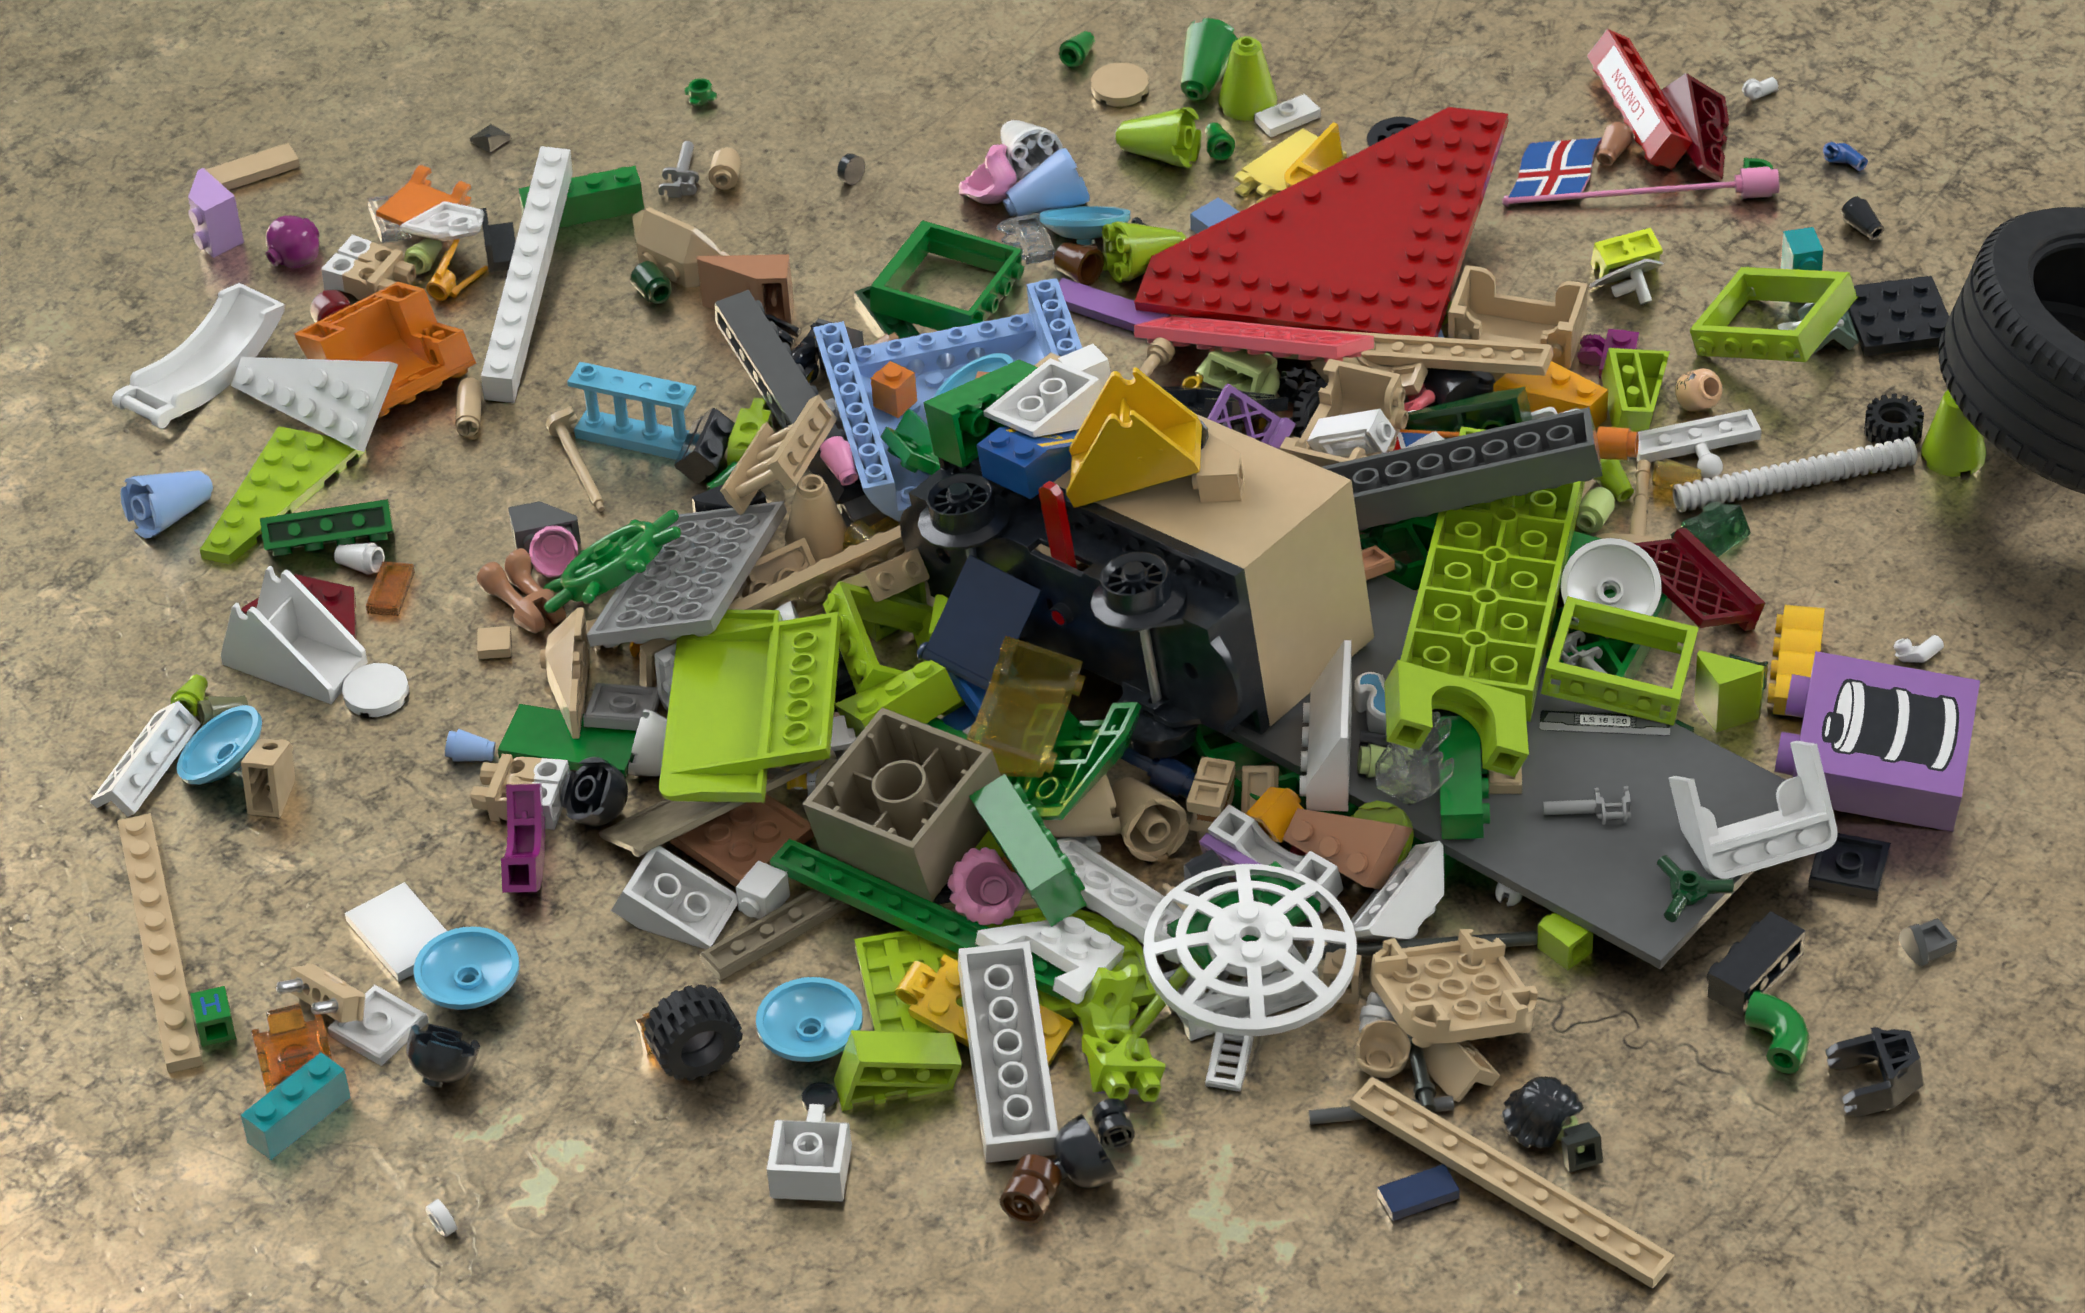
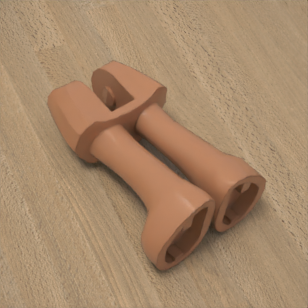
M520 548L509 554L506 558L504 569L497 562H490L484 565L478 572L477 583L482 590L490 595L499 597L515 610L513 619L517 625L537 634L545 629V622L540 612L552 624L565 620L566 612L564 606L554 613H547L545 611V603L556 594L550 589H543L534 581L531 576L533 564L530 554L525 549ZM511 584L518 587L527 596L523 598Z

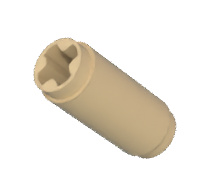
M475 378L463 379L457 390L455 426L457 432L463 436H473L480 428L483 389L480 381Z

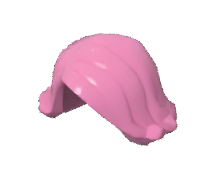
M997 144L989 148L985 156V162L972 171L971 176L966 177V180L959 184L960 196H968L982 204H997L1007 198L1006 191L1016 184L1017 177L1006 158L1007 146L1005 144Z
M987 847L981 848L980 851L976 848L969 849L961 861H956L953 867V874L950 875L948 880V887L953 891L949 899L956 905L955 910L960 914L966 915L967 920L972 922L978 921L979 925H989L992 923L1000 925L1005 919H1010L1014 915V910L1018 907L1026 890L1017 873L1011 872L996 850L988 849Z

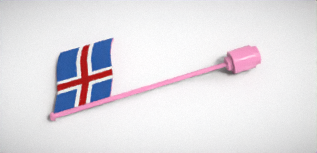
M1602 138L1530 143L1524 152L1518 180L1509 197L1508 195L1503 197L1502 203L1504 206L1509 207V204L1733 187H1735L1736 193H1741L1742 199L1772 197V194L1779 193L1778 169H1770V167L1740 169V175H1735L1732 182L1583 192L1590 179L1594 154L1601 144Z

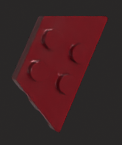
M295 574L294 576L357 640L354 587ZM259 597L242 607L241 611L247 615V611L251 607L257 608Z

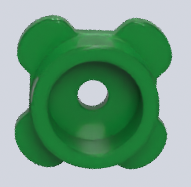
M704 78L692 80L684 90L685 95L689 96V103L692 105H703L717 98V93L712 91L711 82Z

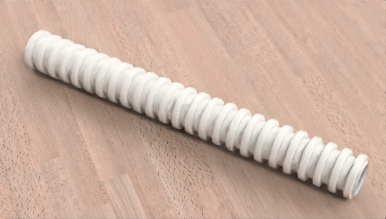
M1906 437L1903 441L1896 439L1893 443L1887 441L1884 445L1882 443H1877L1874 447L1867 445L1865 449L1863 447H1857L1855 451L1847 449L1846 453L1843 450L1838 451L1836 455L1833 452L1828 453L1827 457L1824 454L1818 455L1817 459L1813 456L1809 457L1808 461L1805 458L1799 459L1798 463L1793 460L1789 462V465L1783 462L1780 463L1779 467L1776 464L1771 465L1770 468L1763 466L1760 471L1754 468L1751 469L1750 473L1748 470H1744L1741 474L1738 472L1732 473L1731 476L1724 474L1722 478L1714 476L1712 480L1709 478L1703 479L1702 482L1695 480L1693 484L1690 482H1685L1683 486L1675 484L1673 500L1678 511L1685 512L1687 508L1695 510L1696 506L1705 508L1706 504L1710 507L1714 506L1716 502L1719 505L1724 504L1725 500L1728 503L1734 502L1735 498L1738 501L1743 500L1744 496L1749 499L1753 498L1754 494L1757 497L1762 496L1763 493L1769 495L1772 494L1773 490L1776 493L1782 492L1783 488L1785 491L1792 489V486L1798 489L1801 488L1802 484L1804 487H1808L1811 483L1814 485L1820 484L1821 481L1828 483L1830 479L1837 481L1840 477L1842 479H1847L1850 475L1857 477L1859 473L1861 475H1867L1869 471L1877 473L1878 469L1881 472L1886 471L1887 468L1896 469L1897 465L1900 468L1905 467L1906 464L1911 466L1915 465L1917 461V449L1914 441L1910 437Z

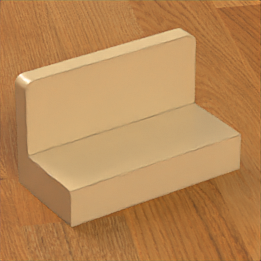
M1468 1040L1460 1043H1436L1430 1047H1422L1428 1074L1448 1096L1453 1097L1455 1102H1460L1475 1082L1493 1086L1501 1076Z

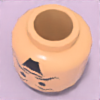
M1700 368L1680 376L1675 386V395L1677 401L1684 409L1698 412L1717 405L1722 396V384L1715 372L1710 369Z

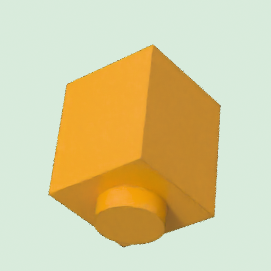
M1269 787L1245 814L1255 819L1262 830L1274 842L1281 843L1297 809H1303V807L1299 804L1301 802L1300 797L1293 790Z

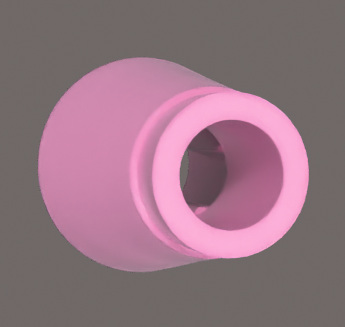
M834 436L824 441L820 446V458L840 481L841 485L845 486L854 483L859 476L849 442L844 441L841 436Z

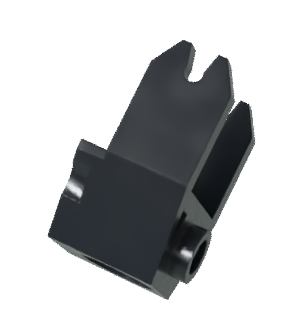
M1872 1027L1871 1034L1837 1042L1825 1050L1829 1068L1843 1070L1877 1061L1884 1080L1881 1083L1854 1089L1843 1096L1842 1100L1845 1105L1843 1107L1846 1116L1861 1117L1894 1108L1924 1086L1921 1058L1911 1031L1898 1029L1882 1030L1879 1027Z

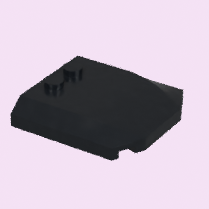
M1181 385L1162 387L1193 413L1204 418H1208L1223 390L1210 387L1190 388ZM1241 391L1272 413L1288 410V397H1275L1272 394ZM1229 396L1225 404L1228 417L1241 415L1239 401ZM1258 414L1250 416L1251 422L1262 418ZM1243 418L1230 421V424H1244Z

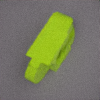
M754 398L750 409L740 408L728 442V466L733 461L739 462L762 424L768 422L772 429L776 431L773 428L772 412L763 398Z

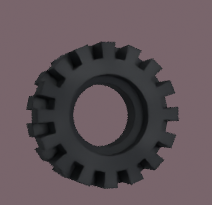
M1886 394L1881 395L1880 400L1874 398L1872 404L1869 403L1867 405L1864 426L1865 436H1868L1870 443L1875 441V444L1882 443L1883 445L1887 441L1893 443L1896 439L1903 441L1904 438L1910 437L1916 445L1919 442V438L1922 437L1924 420L1922 406H1917V401L1914 399L1908 402V396L1905 395L1901 399L1897 398V394H1892L1891 398H1888ZM1889 421H1896L1900 423H1890Z

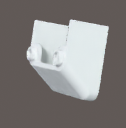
M1802 741L1790 742L1798 776L1787 779L1779 785L1776 792L1778 811L1717 828L1713 813L1709 809L1701 807L1695 780L1679 776L1669 777L1681 831L1709 875L1720 879H1728L1824 851L1834 845L1838 836V830L1817 744Z

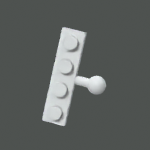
M1751 409L1640 431L1638 432L1639 447L1636 459L1638 462L1643 459L1652 462L1696 453L1699 458L1697 463L1699 474L1704 478L1712 479L1714 476L1721 474L1723 463L1719 456L1710 453L1709 450L1761 439V428Z

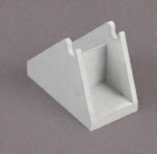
M269 566L265 571L257 608L251 607L247 611V615H245L241 611L239 603L236 602L232 606L221 651L222 664L329 704H332L342 693L343 683L348 675L368 663L365 648L289 570H284L281 574V579L278 578L272 566Z

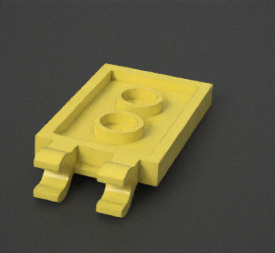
M1302 128L1243 167L1242 171L1234 176V180L1241 183L1234 189V192L1245 197L1257 187L1256 192L1262 195V198L1256 201L1257 204L1286 189L1284 178L1286 170L1308 149L1318 136ZM1343 150V158L1340 161L1347 158V153Z

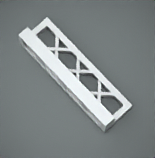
M179 701L157 711L90 802L98 808L112 801L127 817L135 814L201 723Z

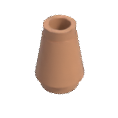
M1613 122L1605 128L1597 154V160L1602 165L1611 166L1632 143V131L1626 124Z

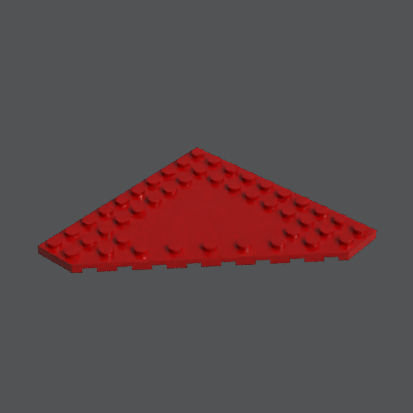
M1447 107L1151 256L1134 301L1136 310L1303 329L1438 337L1509 122L1508 113Z

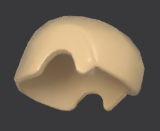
M1386 1020L1374 1021L1362 1028L1355 1047L1357 1065L1363 1072L1372 1077L1389 1079L1401 1072L1409 1058L1411 1042L1407 1033L1395 1022Z

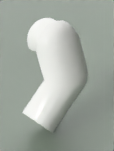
M1774 77L1763 81L1749 79L1744 83L1742 92L1749 99L1756 100L1777 91L1778 83Z
M1932 635L1919 646H1912V642L1904 638L1897 640L1894 644L1895 656L1901 662L1924 663L1944 648L1942 639L1936 635Z

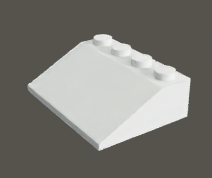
M1344 640L1312 686L1310 703L1303 704V723H1309V727H1302V747H1308V751H1301V772H1307V776H1300V796H1306L1307 810L1348 811L1352 724L1351 640Z

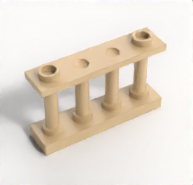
M819 394L809 399L795 423L775 432L768 422L762 424L720 490L727 503L739 515L746 511L760 488L776 480L780 481L786 490L798 484L838 419Z

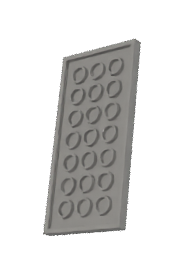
M784 501L749 505L741 515L734 508L679 514L678 520L668 528L673 526L679 527L681 529V536L663 545L657 556L646 565V570L643 573H636L619 585L587 634L590 647L603 645L605 648H610L625 642L642 644L651 639L664 638L665 640H674L682 635L695 634L696 636H706L714 632L785 517L787 510Z

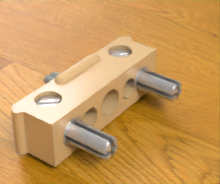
M307 963L304 966L292 967L290 980L276 984V990L279 994L291 993L312 1005L311 1011L315 1015L327 1014L340 1023L356 1020L363 1021L366 994L314 964Z

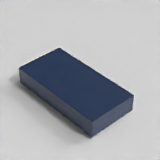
M1442 1164L1378 1186L1377 1196L1391 1220L1395 1221L1459 1199L1460 1189L1446 1166Z

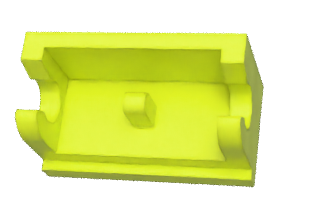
M1647 228L1595 242L1591 266L1593 270L1600 268L1599 278L1609 274V270L1650 258L1651 260L1659 261L1663 249L1652 229Z

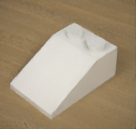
M1050 358L985 409L984 416L1032 437L1080 429L1102 390L1100 379Z
M658 846L647 852L611 911L641 930L707 949L717 939L738 902L736 893L666 849Z

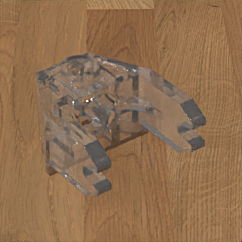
M1432 713L1433 728L1419 750L1389 743L1375 764L1376 788L1409 806L1431 797L1453 775V758L1441 764L1443 753L1431 754L1450 735L1451 719L1446 718L1441 723H1438L1440 713Z

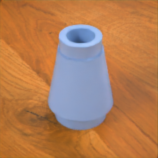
M458 729L457 732L449 731L445 747V757L452 758L453 762H492L496 742Z

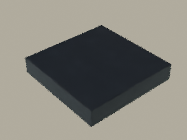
M1838 833L1836 842L1832 847L1815 854L1808 887L1877 900L1891 843Z

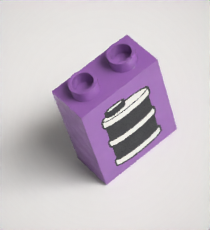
M1816 651L1811 677L1792 674L1785 714L1803 718L1801 733L1798 735L1781 732L1774 772L1792 775L1793 777L1798 776L1790 742L1815 743L1818 746L1833 810L1953 832L1962 798L1980 680Z

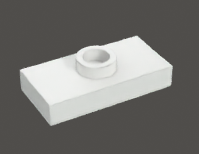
M1303 94L1256 113L1255 123L1271 138L1320 118L1321 109L1309 97Z

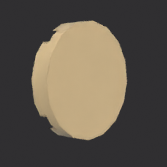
M1108 64L1096 70L1091 77V93L1096 100L1100 102L1101 99L1107 101V105L1120 107L1135 104L1141 100V96L1147 95L1149 92V76L1144 69L1134 64Z

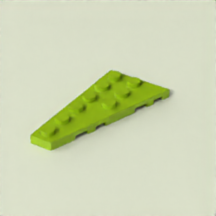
M278 426L201 546V558L231 565L257 543L256 538L262 533L260 518L284 515L287 512L293 513L325 486L324 481L333 473L340 474L347 468L346 463L354 456L359 458L366 452V449L365 451L356 450L328 435Z

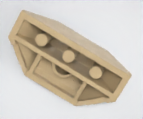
M647 207L632 216L639 264L645 261L653 262L671 282H675L683 287L700 286L697 256L729 255L724 250L720 251L714 242L697 228L651 207Z

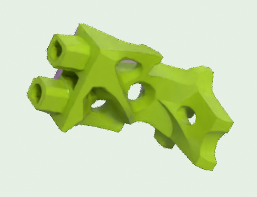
M1128 964L1125 969L1116 972L1104 967H1098L1091 986L1084 995V999L1078 1004L1071 1003V1008L1078 1015L1084 1032L1081 1045L1082 1052L1085 1053L1086 1061L1089 1065L1092 1092L1106 1093L1109 1099L1116 1098L1120 1100L1127 1098L1128 1094H1139L1143 1102H1155L1161 1090L1160 1082L1166 1065L1152 1057L1146 1038H1138L1137 1034L1133 1033L1129 1027V1021L1136 1018L1139 1008L1137 1003L1131 1002L1138 980L1137 967L1135 964ZM1108 993H1114L1111 1001L1104 999Z

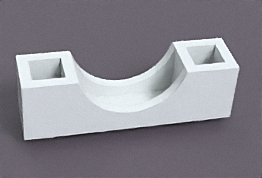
M1229 804L1208 828L1210 835L1260 864L1269 865L1277 861L1284 869L1302 874L1319 883L1334 895L1335 898L1343 890L1338 866L1312 851H1309L1305 856L1287 851L1274 842L1262 830L1255 819ZM1314 894L1316 899L1321 902L1319 912L1323 914L1329 907V904Z

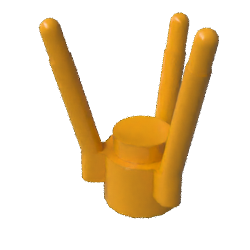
M454 239L449 249L445 251L435 274L426 285L428 294L436 300L444 301L449 295L456 298L461 290L488 270V266L485 265L456 285V276L450 270H447V267L460 242L459 239Z

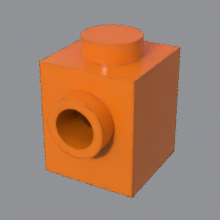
M889 361L871 377L873 407L899 418L917 402L915 372Z

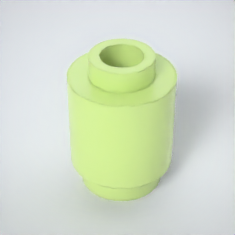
M1595 487L1587 491L1580 502L1576 525L1586 532H1598L1614 510L1615 499L1613 494L1604 487Z

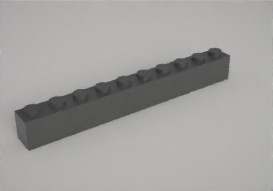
M749 290L716 301V325L782 429L795 423L809 399L819 393L814 385L810 386L806 380V374L802 365L796 364L793 360L789 345L786 342L783 343L779 338L775 323L773 321L769 322L766 318L761 301L755 300ZM835 424L824 440L826 441L834 436H841L844 441H848L844 430L838 429ZM866 494L837 505L847 526L848 533L853 540L888 528V515L874 506Z

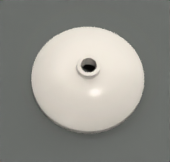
M1599 539L1582 546L1570 557L1562 573L1561 596L1564 605L1567 596L1652 616L1661 596V578L1653 559L1639 546L1622 539ZM1612 589L1615 591L1616 596L1607 598L1604 595V591ZM1573 618L1574 621L1579 622L1578 618Z

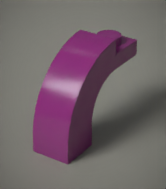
M542 783L507 784V847L504 857L501 858L502 893L537 892L542 883L545 859V816H543Z

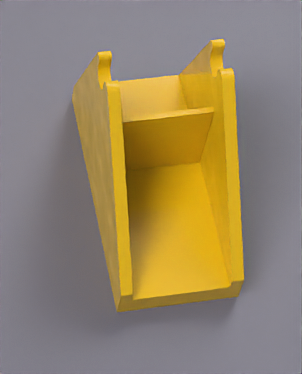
M1137 367L1133 368L1132 374L1135 378L1132 380L1124 379L1118 371H1113L1110 374L1069 447L1072 461L1070 484L1066 489V495L1074 508L1200 472L1202 423L1195 413Z

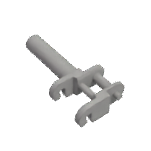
M683 142L677 168L667 167L662 171L663 179L667 180L668 174H671V179L674 183L661 184L658 188L659 195H664V190H667L668 197L681 198L682 195H694L697 192V187L694 183L699 181L700 176L695 171H688L694 148L692 142Z
M1579 630L1567 636L1561 659L1565 664L1606 673L1594 661V655L1597 659L1602 656L1603 652L1599 647L1578 652L1575 649L1577 639L1582 643L1586 635ZM1572 652L1574 655L1569 657L1567 654Z
M1628 786L1623 787L1621 803H1605L1604 798L1600 797L1599 788H1594V799L1546 801L1543 802V815L1596 813L1598 819L1602 820V825H1605L1606 820L1623 819L1624 824H1627V818L1631 817ZM1606 808H1621L1622 812H1606Z

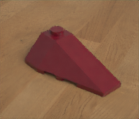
M1685 73L1661 89L1693 141L1687 152L1698 170L1720 181L1723 179L1725 162L1722 146L1727 143L1724 129L1729 126L1726 99L1724 95Z

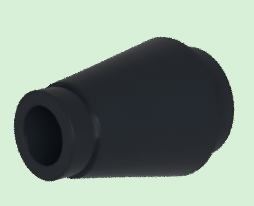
M1856 196L1849 199L1843 205L1841 214L1843 215L1844 222L1870 240H1875L1882 235L1884 227L1866 199Z

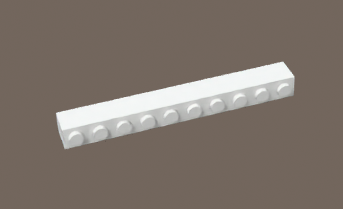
M540 147L481 374L484 400L515 403L572 178L570 149Z

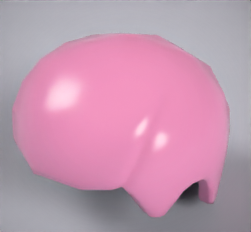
M546 526L534 535L530 543L529 554L531 562L536 571L546 577H561L564 569L578 555V544L575 537L570 531L561 526Z

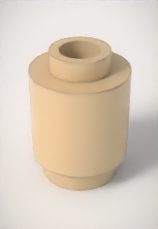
M725 147L713 155L708 178L714 187L727 190L736 185L742 164L736 150Z

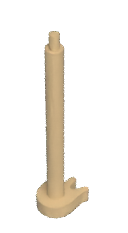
M568 406L566 409L550 415L546 420V428L550 435L560 438L592 504L602 512L605 509L603 506L604 501L570 435L571 432H574V428L579 420L572 407Z

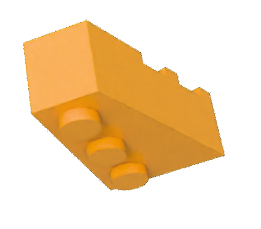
M1552 361L1545 376L1506 373L1493 384V392L1525 387L1531 412L1546 407H1553L1560 414L1571 409L1590 407L1595 428L1607 419L1608 389Z

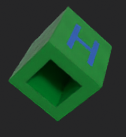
M225 986L190 993L201 1046L204 1047L235 1040L236 1034Z

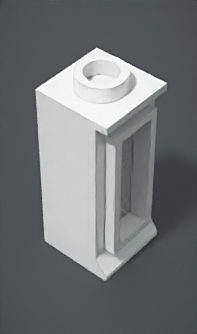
M1381 409L1320 418L1307 442L1313 451L1345 458L1349 457L1356 447L1365 449L1366 454L1385 453L1396 431Z

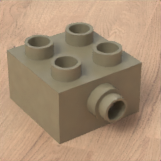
M881 708L839 760L830 758L821 765L816 776V788L804 801L803 807L821 853L915 895L933 901L947 884L950 875L953 874V867L956 861H961L964 854L968 853L969 849L975 848L989 831L969 796L1001 775L991 749Z

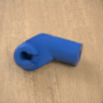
M1829 142L1823 147L1824 158L1831 163H1847L1858 171H1862L1868 164V159L1848 144Z

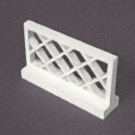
M1293 945L1291 955L1304 965L1306 961ZM1281 966L1269 974L1262 975V985L1282 981L1293 974L1288 970L1282 972L1284 967ZM1316 968L1313 974L1319 978L1318 969ZM1177 969L1163 973L1167 981ZM1223 970L1216 978L1228 984L1248 986V981L1244 977L1241 982L1226 980L1228 975L1232 974L1226 970ZM1190 976L1186 980L1188 984L1185 989L1180 988L1177 992L1183 995L1195 979ZM1301 983L1299 986L1283 994L1264 998L1265 1016L1314 1000L1317 996L1306 985ZM1209 990L1208 993L1204 992L1195 1003L1203 1009L1220 1015L1251 1018L1249 999L1229 997ZM1178 1014L1184 1023L1185 1034L1190 1041L1216 1033L1210 1029L1198 1026Z

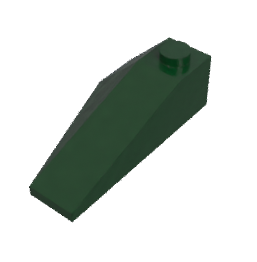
M1520 387L1408 412V422L1405 429L1460 432L1461 427L1489 430L1532 420L1526 388Z

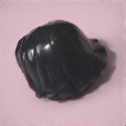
M1536 1077L1528 1081L1521 1089L1510 1093V1097L1504 1102L1506 1109L1503 1110L1501 1117L1506 1125L1508 1134L1515 1137L1517 1142L1522 1143L1524 1147L1550 1148L1558 1138L1566 1119L1581 1112L1584 1107L1582 1102L1579 1101L1577 1093L1569 1085L1562 1084L1561 1080L1555 1077Z

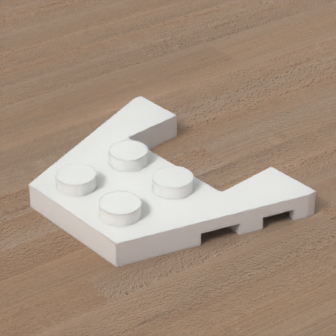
M1073 916L1066 917L1052 927L1045 920L977 931L976 944L979 946L1030 941L1031 952L1066 972L1055 978L1053 990L1075 1004L1080 1003L1084 999V994L1090 988L1098 967L1112 970L1122 960L1124 946L1112 940L1110 936L1098 932L1086 925L1083 920Z

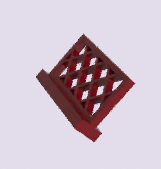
M1687 528L1676 529L1673 539L1633 543L1647 552L1655 562L1661 578V591L1699 628L1737 623L1744 631L1755 630L1766 603Z

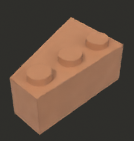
M1298 808L1283 840L1307 854L1309 851H1312L1338 866L1340 873L1359 884L1381 890L1386 884L1413 828Z

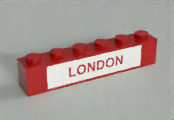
M1607 29L1587 55L1593 65L1592 70L1601 78L1604 83L1603 88L1614 100L1613 105L1622 113L1624 123L1635 135L1634 140L1646 153L1644 155L1646 160L1654 166L1662 165L1672 169L1693 141L1630 38Z

